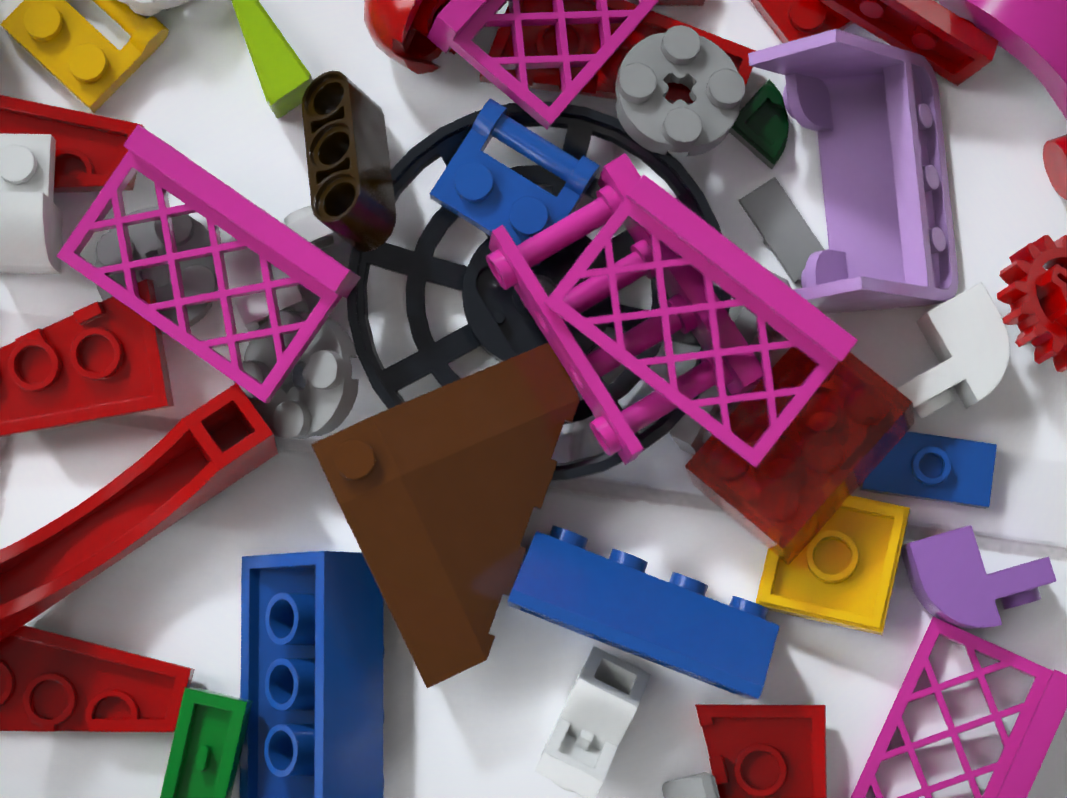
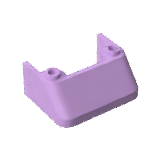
M838 29L748 53L749 66L785 75L786 85L783 90V101L788 114L796 119L802 127L817 131L829 249L814 252L809 256L801 275L802 288L794 289V291L824 314L928 306L943 303L955 297L958 289V267L939 88L935 72L926 58L914 52Z

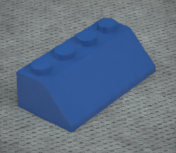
M552 525L549 535L539 531L535 532L508 598V606L745 699L759 700L780 627L778 624L765 620L769 611L768 608L734 595L729 605L705 596L708 589L707 584L676 572H672L669 582L646 574L647 561L617 549H612L609 559L585 550L588 538L558 526Z
M312 551L242 556L240 698L252 700L253 703L240 756L239 798H383V724L385 717L383 709L385 654L384 598L362 552Z

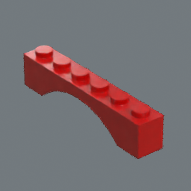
M237 383L182 418L163 439L137 462L92 496L49 524L0 549V641L278 454L273 432Z

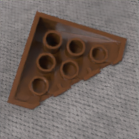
M545 343L377 413L311 444L427 689L487 661L495 636L489 634L502 596H510L527 550V548L520 545L533 509L541 510L558 463V461L552 459L564 422L572 424L580 402V397L570 376L549 343Z

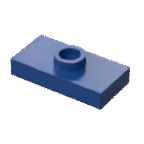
M870 426L867 429L860 491L982 509L989 508L997 444Z

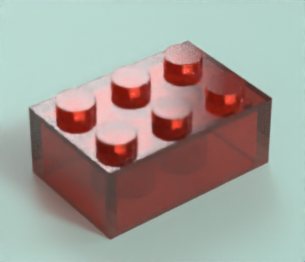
M790 347L771 369L774 390L801 386L817 363L796 347ZM849 352L842 362L836 364L756 468L712 435L688 461L685 469L693 486L789 566L837 512L841 504L852 495L915 423L913 402ZM762 379L751 392L765 391L764 380ZM793 395L775 397L777 415ZM766 398L742 401L729 416L731 432L750 447L755 445L769 427Z

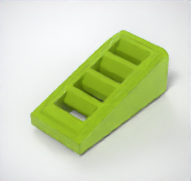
M231 0L265 99L277 119L281 118L302 104L303 95L313 81V78L259 0Z

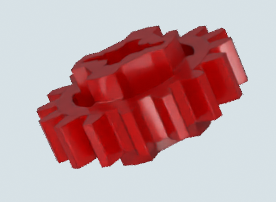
M1043 235L1009 257L1011 264L999 273L1000 278L1009 286L997 293V299L1010 305L1011 312L1004 316L1002 320L1005 325H1017L1021 333L1015 341L1018 347L1031 343L1036 347L1034 352L1035 362L1041 364L1053 357L1056 372L1062 373L1067 370V235H1063L1056 241H1053L1049 235Z

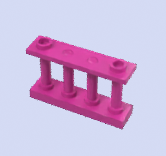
M626 153L603 166L598 180V185L601 189L596 192L597 199L517 246L504 225H501L491 232L489 249L492 253L486 256L488 266L504 290L512 286L514 287L596 419L590 422V427L596 440L608 456L618 453L625 465L635 460L644 449L635 433L678 407L655 390L620 411L600 378L622 364L602 348H598L585 356L565 324L567 321L544 304L548 295L534 275L531 267L606 224L641 178ZM628 217L623 224L635 244L631 245L632 253L615 262L614 265L623 266L654 262L650 234ZM660 242L662 260L680 258ZM691 265L663 268L665 290L670 297L667 299L668 308L706 303L704 280L700 272ZM655 269L616 274L618 291L643 276L649 279L656 277ZM608 275L588 278L573 287L563 301L579 314L610 296ZM714 292L715 302L720 301ZM716 309L721 349L748 346V343L726 309ZM707 310L669 315L671 335L679 330L684 334L692 331L704 351L712 350ZM661 316L650 317L623 333L625 349L636 357L663 340ZM753 352L722 356L725 386L732 395L747 392L763 379L762 365ZM713 357L700 359V364L678 376V391L691 400L714 385L717 387Z

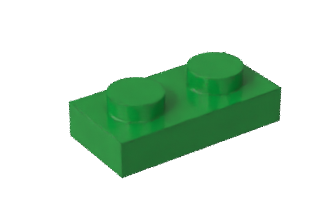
M185 687L160 798H231L253 703L252 700L196 687Z

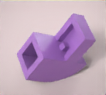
M971 525L907 543L902 546L901 550L911 587L921 605L934 617L958 628L981 629L1003 625L995 602L996 599L1001 598L1004 610L1042 599L1038 587L1057 582L1049 557L987 574Z

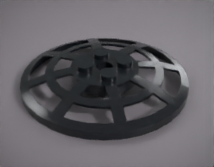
M543 101L549 107L553 103L550 101ZM516 103L503 105L508 109L506 115L525 127L542 126ZM569 104L550 126L567 129L562 150L578 160L583 155L587 157L592 136L612 142L641 159L668 184L677 196L676 199L721 233L718 221L703 191L684 166L669 152L666 155L651 152L639 145L624 130L618 118L588 107ZM481 110L440 127L412 147L390 170L395 203L410 183L434 161L441 157L447 167L471 130ZM539 165L510 168L538 186L553 187L551 194L556 197L566 183ZM596 177L584 194L592 200L597 199L596 192L601 189L598 185L599 179ZM443 206L428 222L417 241L414 251L386 242L369 252L357 251L351 246L348 269L361 278L347 297V317L356 354L373 390L387 409L405 402L398 391L430 374L434 376L441 386L461 379L448 364L480 346L494 359L502 362L548 343L528 309L522 304L514 287L512 286L504 290L490 270L486 256L492 253L489 249L491 236L485 233L487 239L478 247L468 266L433 257L443 236L459 218V216ZM627 229L611 239L614 263L632 253L631 245L635 244ZM584 236L543 260L539 266L531 267V270L537 279L545 280L556 288L592 240L588 236ZM603 248L587 270L607 268L605 248ZM370 265L407 276L405 288L406 313L412 338L418 352L387 368H384L376 351L368 319L367 283ZM656 277L650 279L651 310L660 309ZM588 278L579 279L575 286L587 280ZM426 282L462 291L467 325L436 342L431 335L426 316ZM713 283V290L720 301L731 300L727 293ZM611 296L582 312L581 315L584 318L613 315ZM619 304L621 314L646 311L645 309ZM729 307V308H725L726 311H727L728 314H729V312H730V307ZM648 318L622 321V329L626 332ZM566 322L565 324L585 356L588 355L597 344ZM614 322L594 324L604 333L607 328L615 329ZM679 330L671 335L672 342L701 347L692 331L684 334ZM663 340L637 355L636 358L656 357ZM700 359L696 360L695 366L701 363ZM627 368L608 385L603 377L600 378L620 411L623 409L618 401L626 396L641 380ZM584 399L579 402L572 423L594 416ZM676 408L635 433L644 448L642 452L667 435L685 413ZM604 451L594 456L566 463H557L551 482L570 481L602 473L622 464L623 461L618 453L608 456Z

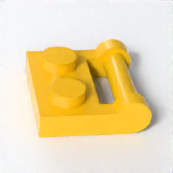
M24 0L0 25L92 113H95L161 46L169 33V29L155 16L147 18L146 16L136 14L130 9L128 4L117 0H92L131 36L129 42L121 50H118L66 0Z

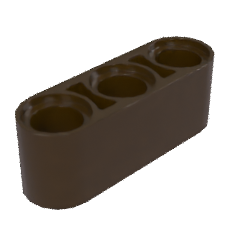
M331 70L315 78L307 87L302 98L301 108L311 208L314 216L353 248L357 251L369 252L383 245L392 235L396 225V206L392 176L390 174L391 166L384 113L382 108L340 71Z

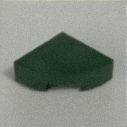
M769 79L739 111V115L729 133L772 170L786 147L789 122L783 96Z

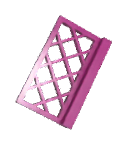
M451 0L436 16L427 38L446 54L452 48L548 130L660 0H639V5L634 10H608L607 0H595L597 11L564 12L563 0H552L553 12L520 13L519 0ZM508 1L509 14H497ZM610 23H622L611 36ZM598 24L601 48L596 54L569 55L566 25ZM555 25L558 55L525 56L522 26ZM511 26L514 57L492 58L472 40L484 27ZM570 67H584L572 80ZM559 68L562 93L550 107L528 89L526 69ZM515 69L516 78L512 76L507 70Z
M137 124L123 145L129 149L56 256L255 397L269 404L342 297L347 299L361 277L161 138ZM139 171L154 182L159 209L126 216L122 192L134 174ZM167 192L185 204L170 207ZM113 206L114 218L104 220ZM198 212L207 219L211 246L178 252L172 217ZM161 219L166 255L134 261L128 226ZM116 228L122 263L97 268L80 256V253L95 232ZM219 228L238 241L222 243ZM251 249L259 255L263 282L229 289L224 253ZM213 255L219 291L185 297L179 262ZM168 264L174 300L153 304L147 303L139 296L135 270ZM271 264L290 277L274 280ZM124 273L126 287L109 275ZM302 285L321 298L306 321L287 325L281 324L276 289ZM265 292L271 328L237 334L231 298ZM220 300L226 336L201 341L191 334L187 307ZM176 309L178 324L161 312ZM297 332L286 348L283 335ZM273 337L277 363L264 382L261 383L243 370L239 343ZM228 345L230 360L213 348Z
M645 174L638 180L620 206L544 302L546 306L755 468L836 364L842 362L858 341ZM628 217L650 234L654 262L623 266L614 265L611 238ZM660 242L680 258L662 260ZM603 248H605L607 268L587 270ZM691 265L703 275L706 303L668 308L663 268ZM655 269L660 309L621 314L616 274ZM608 275L613 315L584 318L563 301L579 279ZM713 283L732 297L733 300L715 302ZM737 306L745 307L756 316L759 344L721 349L716 309ZM707 310L712 350L674 355L669 315ZM661 316L665 356L637 359L625 349L622 321ZM614 322L616 342L594 324ZM766 325L787 341L768 343ZM796 347L817 363L801 386L774 390L769 350ZM760 351L765 391L726 395L722 356ZM713 357L718 397L690 400L678 391L675 362ZM666 363L669 383L647 367V365ZM793 395L777 415L775 397ZM766 398L769 427L755 445L750 447L731 432L728 403ZM719 404L721 423L700 407Z
M932 617L850 798H865L870 786H872L876 798H883L875 777L881 762L907 752L921 789L897 798H919L922 796L933 798L931 793L964 781H968L974 798H1027L1067 709V674L1056 669L1052 671L936 617ZM939 635L965 647L974 670L973 672L938 684L929 657ZM975 652L998 663L981 668ZM1010 667L1034 678L1024 703L998 712L985 679L986 675ZM925 669L931 687L914 692ZM977 679L990 715L955 727L941 691ZM934 694L948 730L911 742L902 719L908 703ZM1019 713L1008 737L1002 719ZM994 722L1004 747L998 762L972 771L958 734ZM898 727L904 746L887 751ZM951 737L964 774L928 786L915 750ZM993 771L981 796L975 778Z

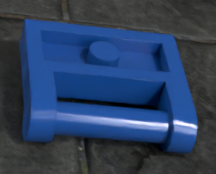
M490 98L479 112L471 130L429 194L431 200L491 236V232L494 229L504 225L517 246L572 214L600 169V165L584 155L580 160L576 159L506 115L508 109ZM493 137L564 180L566 183L557 197L484 153Z

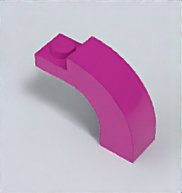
M937 0L943 7L959 17L969 20L977 28L998 40V46L1018 59L1035 75L1067 120V0Z

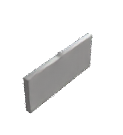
M776 177L739 199L738 202L763 237V243L769 246L792 282L795 283L801 279L809 256L814 252L824 250V248Z

